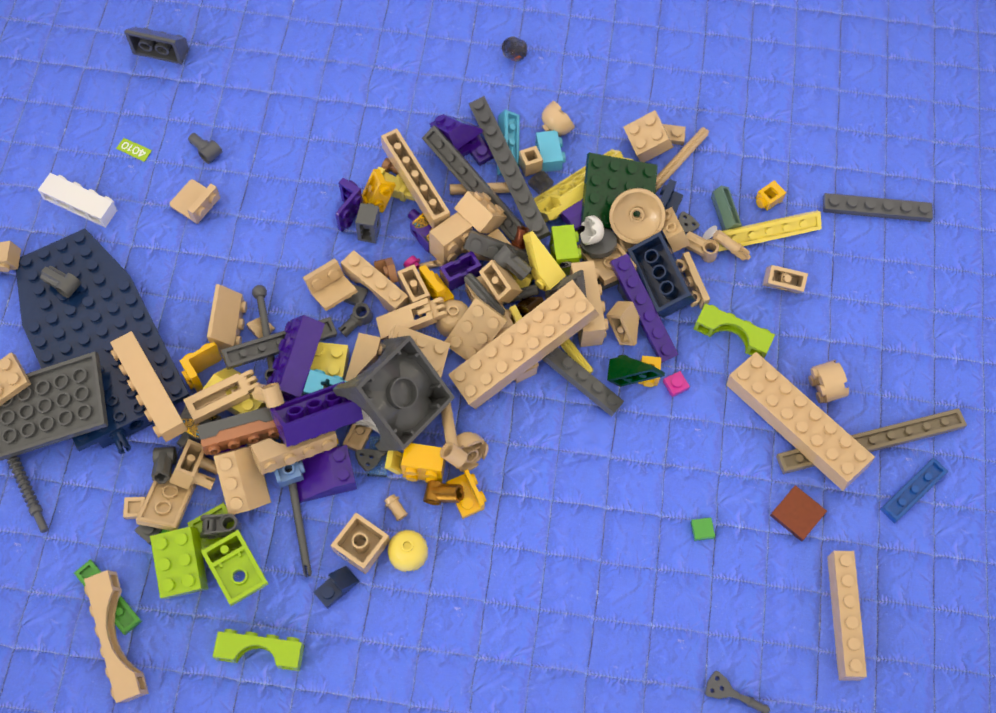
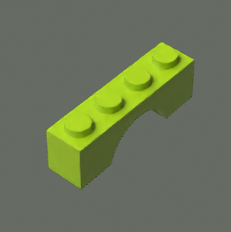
M706 303L693 330L709 337L720 331L733 332L742 339L746 354L752 356L757 352L763 358H765L775 337V334L771 333L768 329L759 328L750 321L741 320L732 313H726L719 310L716 306Z
M225 629L224 632L218 631L212 657L217 661L238 663L239 659L246 652L253 649H264L272 653L276 666L279 669L300 671L304 645L302 642H299L300 639L294 637H287V640H281L279 636L267 634L266 637H258V633L245 632V635L237 634L236 630Z

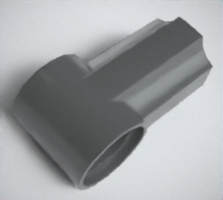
M505 243L493 256L494 260L501 267L507 268L521 281L532 270V267L508 243Z
M51 265L41 271V280L54 287L66 298H69L82 284L71 273L65 274Z
M156 447L153 449L154 465L151 475L153 481L165 484L170 480L172 466L177 462L176 447Z

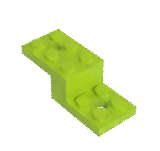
M223 502L202 515L228 514V511ZM202 515L187 523L189 527L198 528L199 537L202 532ZM229 522L226 529H231L235 522ZM239 530L226 537L216 539L200 538L201 553L230 606L269 585ZM237 572H244L245 578L243 581H234V576Z

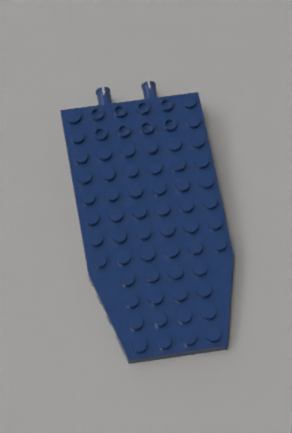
M82 229L20 257L16 275L22 326L41 369L91 352L99 354L108 427L73 437L72 439L77 450L81 451L96 443H99L102 448L115 443L118 453H126L124 448H126L127 452L130 451L131 446L126 437L150 425L155 426L154 421L149 422L144 413L147 410L145 405L140 406L135 397L138 395L137 390H131L127 383V380L130 379L129 376H124L119 368V365L122 363L120 360L116 361L110 351L113 350L110 344L111 341L132 331L173 405L184 401L183 399L190 396L132 278L86 229ZM51 265L65 274L71 273L82 284L69 298H66L54 287L41 280V271L45 267Z

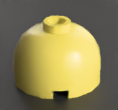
M403 530L396 533L388 544L387 553L390 563L402 572L418 570L428 558L426 540L420 533L414 530Z

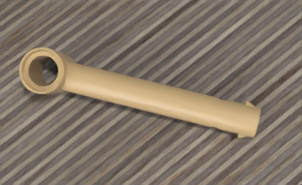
M450 402L441 412L446 444L441 448L440 456L458 468L465 463L467 453L458 447Z

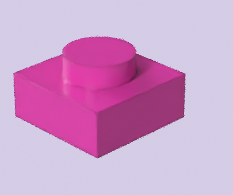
M681 371L663 379V383L672 397L690 388Z

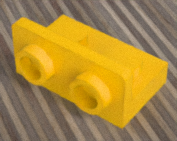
M373 169L362 192L363 203L379 206V212H384L396 187L395 182L385 181L380 169Z
M426 265L419 267V274L433 300L439 297H443L444 302L454 300V295L437 273L429 270Z
M468 469L464 470L463 475L446 482V484H460L463 486L464 498L460 503H455L462 519L484 510L485 495L482 491H478L476 487L478 484L477 479L473 473L470 474Z

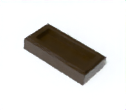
M528 297L516 304V307L520 314H528L544 300L542 297Z

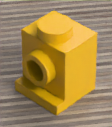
M774 180L758 191L755 198L756 204L759 208H765L768 211L783 201L786 192Z

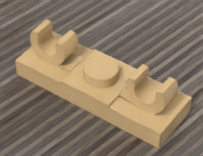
M685 252L682 254L681 259H677L681 266L682 272L685 273V278L697 300L690 305L695 307L699 304L700 309H702L705 303H709L710 297L690 253Z

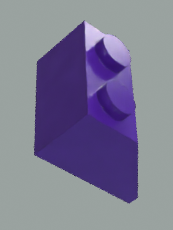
M444 114L436 117L430 123L431 128L433 125L437 126L457 150L483 132L482 128L463 119Z

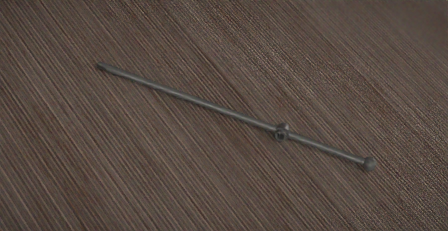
M257 285L252 289V295L257 299L263 337L271 335L264 299L267 295V290L263 285ZM274 356L267 358L269 369L265 372L266 381L269 376H272L274 370L272 368L275 360ZM292 468L287 469L286 472H291ZM293 483L288 486L303 574L305 577H308V575H312L297 484Z

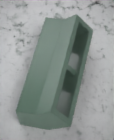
M721 185L713 191L711 199L722 231L741 227L742 224L729 187Z

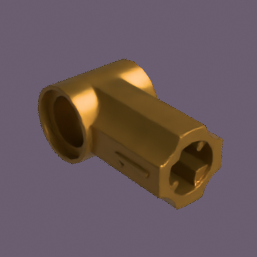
M435 480L428 481L423 501L431 505H441V502L460 503L464 498L463 486L460 484H444Z

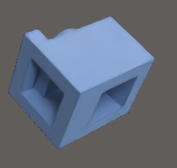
M297 461L292 465L275 470L277 483L280 487H284L304 480L302 474L305 473L303 462ZM292 468L291 472H286L287 469Z

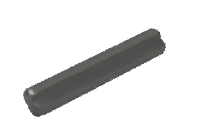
M472 273L467 274L464 277V281L482 301L504 316L505 310Z

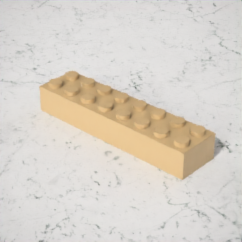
M571 280L448 375L467 403L477 409L597 318L599 314L576 283Z
M757 352L729 375L726 385L842 491L871 465L875 456Z

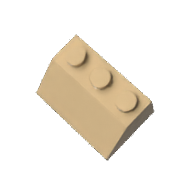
M216 284L207 338L209 343H216L221 353L222 349L242 343L240 332L244 330L245 321L243 313L247 312V301L244 300L242 294Z
M251 445L213 456L228 514L234 515L250 511L271 503L264 474L261 475L253 459Z

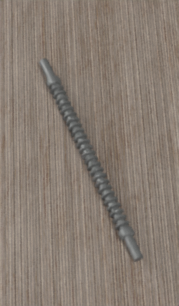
M17 456L8 458L7 463L10 464L9 468L13 469L11 473L14 474L18 488H21L20 492L23 493L22 497L25 498L24 502L27 503L26 506L29 508L30 515L34 516L40 532H47L49 528L42 515L43 509L39 505V501L36 500L37 496L34 495L35 491L32 490L33 487L30 485V481H28V476H25L26 472L23 471L24 467L21 466L20 458Z

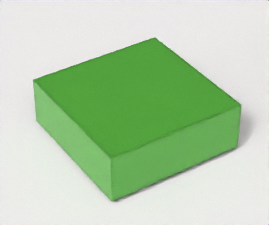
M711 517L691 520L694 541L715 538Z

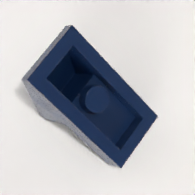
M347 566L328 575L329 579L314 591V594L327 609L359 583V580Z

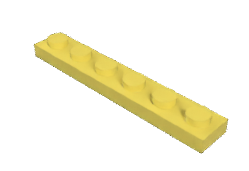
M818 210L728 229L722 232L742 246L820 230L822 229L821 212ZM718 243V244H719V250H718V252L724 251V250H728V249H726L724 246H722L720 243Z

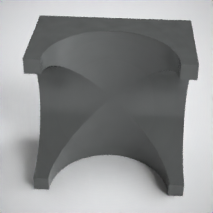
M410 335L385 339L381 343L384 352L375 363L355 378L338 384L332 389L337 396L345 397L357 404L372 419L380 434V440L375 444L379 451H404L455 398Z

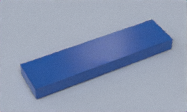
M933 457L880 510L895 524L948 470Z

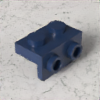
M670 179L668 184H664L661 189L660 195L662 197L660 200L665 210L672 207L676 214L683 199V194L674 191L676 181Z

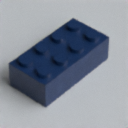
M661 232L627 249L633 262L637 265V271L657 313L662 318L697 301L666 237Z

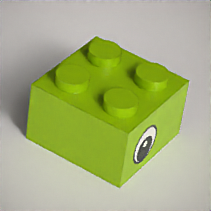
M574 224L551 226L549 242L551 256L568 276L571 263L580 262L582 257L581 248H577V242H579L578 231H575Z

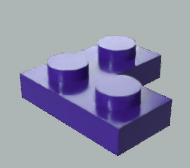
M480 135L458 149L463 157L470 154L479 166L494 158L490 148Z

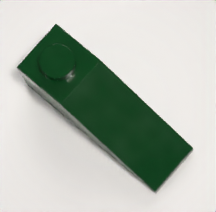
M619 355L616 358L609 359L607 380L619 387L665 376V372L626 355Z

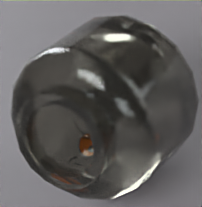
M510 36L502 44L503 55L513 61H521L527 55L526 42L515 36Z

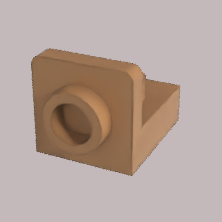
M392 257L374 261V267L385 277H389L391 282H398Z

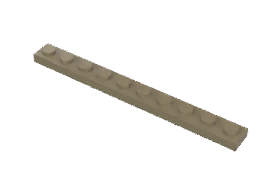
M957 408L851 436L869 452L964 429L967 424L960 409ZM798 449L782 452L776 456L783 474L815 466Z

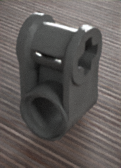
M205 514L201 516L203 523L200 538L216 539L226 537L237 530L241 532V523L233 514ZM229 522H235L231 529H226Z

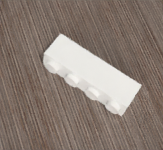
M50 173L38 189L44 200L105 228L117 212L114 201L107 196L102 197L92 189L87 190L77 182H69L61 175L56 176Z

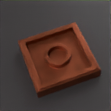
M795 485L770 516L800 541H803L827 510Z

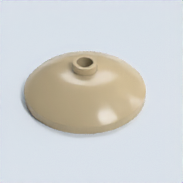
M633 188L626 190L617 196L611 205L609 212L610 225L620 239L628 243L638 244L662 230L665 223L664 205L655 193L647 189ZM635 211L640 212V215L638 217H635L633 215Z

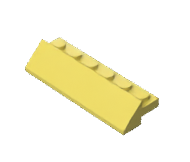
M611 149L610 151L603 154L606 156L633 160L629 158H624L621 151ZM586 166L534 198L545 223L557 219L561 212L583 199Z

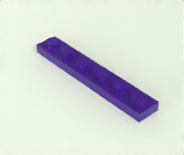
M628 253L610 261L609 263L628 301L634 303L639 315V323L656 356L661 357V363L679 355Z

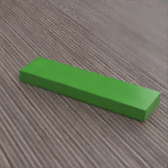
M91 559L74 572L84 587V579L101 573L100 569ZM120 595L115 613V625L124 635H127L142 620Z

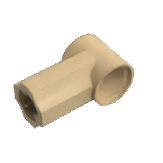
M690 231L686 234L690 245L684 248L700 255L705 262L709 263L716 260L719 250L718 242L712 239L706 240Z
M279 383L259 384L255 386L252 392L253 399L266 403L267 408L277 407L284 403Z

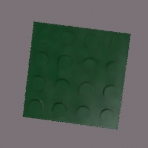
M589 152L586 160L580 225H582L586 217L594 215L602 221L604 228L612 230L609 212L613 201L622 192L633 188H643L655 193L658 165ZM635 211L633 215L635 217H638L640 215V212Z

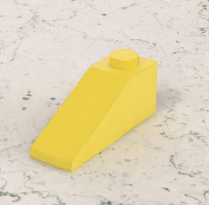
M528 232L523 235L529 264L532 267V277L539 289L543 291L551 290L567 275L534 232Z

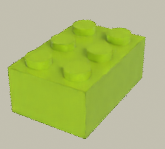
M190 526L150 536L160 598L169 599L209 589L198 528Z

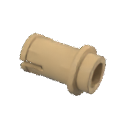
M393 494L385 499V506L391 510L397 521L402 520L408 515L399 502L398 496L396 497Z

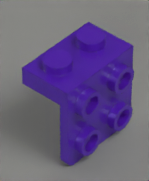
M345 178L339 181L340 193L344 204L336 212L338 229L342 232L351 226L353 219L358 214L360 203H363L361 188L352 180L348 181Z

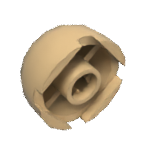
M554 100L542 112V121L544 123L542 128L545 131L555 130L558 132V136H564L571 132L575 125Z
M455 299L442 303L446 306V309L443 311H447L448 316L437 320V323H435L438 332L445 337L449 336L469 308L462 301Z
M463 432L457 435L458 447L467 453L465 463L457 469L461 472L467 469L470 471L479 465L476 462L481 457L483 460L488 453V444L476 433Z

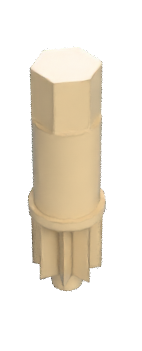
M716 230L713 234L715 241L742 261L750 259L749 250L731 239L721 230Z

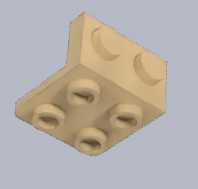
M190 180L171 200L170 206L198 224L218 202L220 195L217 187L210 183L206 188L195 180Z

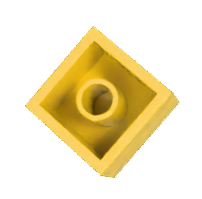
M410 443L403 452L401 463L403 477L413 482L418 480H424L426 483L431 480L442 482L446 460L440 456L441 447Z

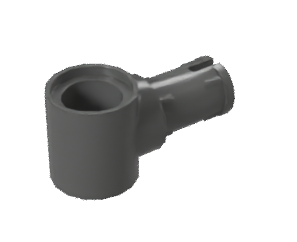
M192 133L188 137L189 142L198 149V154L207 164L211 163L222 153L220 146L213 140L210 142L203 140L196 133Z
M365 303L356 304L353 307V313L350 315V318L338 328L346 338L356 327L372 321L373 313L368 305ZM367 311L364 316H359L360 312Z

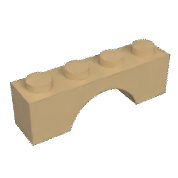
M353 250L341 261L342 272L354 283H361L372 291L387 311L392 312L409 305L408 295L356 251Z
M335 431L327 432L316 438L308 439L289 447L268 438L251 445L252 456L261 475L337 447V436Z

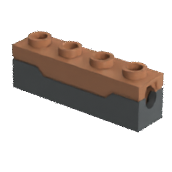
M267 407L197 426L205 455H215L226 449H237L244 444H255L262 439L280 436L270 410Z

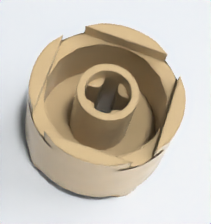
M836 360L813 366L810 369L811 375L808 376L810 385L816 387L818 403H828L849 395V387L845 388L844 385L847 382V378L839 362L836 363Z

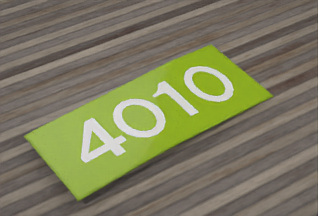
M125 138L116 147V149L145 162L152 151Z

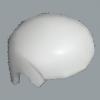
M594 215L586 217L582 223L585 230L580 233L581 241L585 245L599 243L604 236L603 223Z

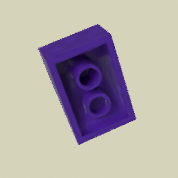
M347 445L335 447L301 460L305 468V473H302L304 480L296 482L300 503L357 489Z

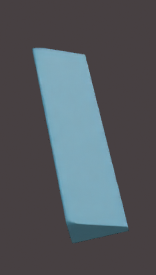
M504 110L498 115V125L519 167L520 115ZM497 165V175L502 176Z

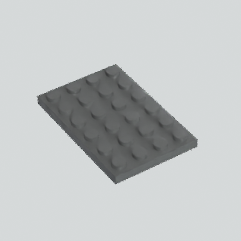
M91 352L26 374L31 385L0 406V461L108 427L100 359L97 352Z

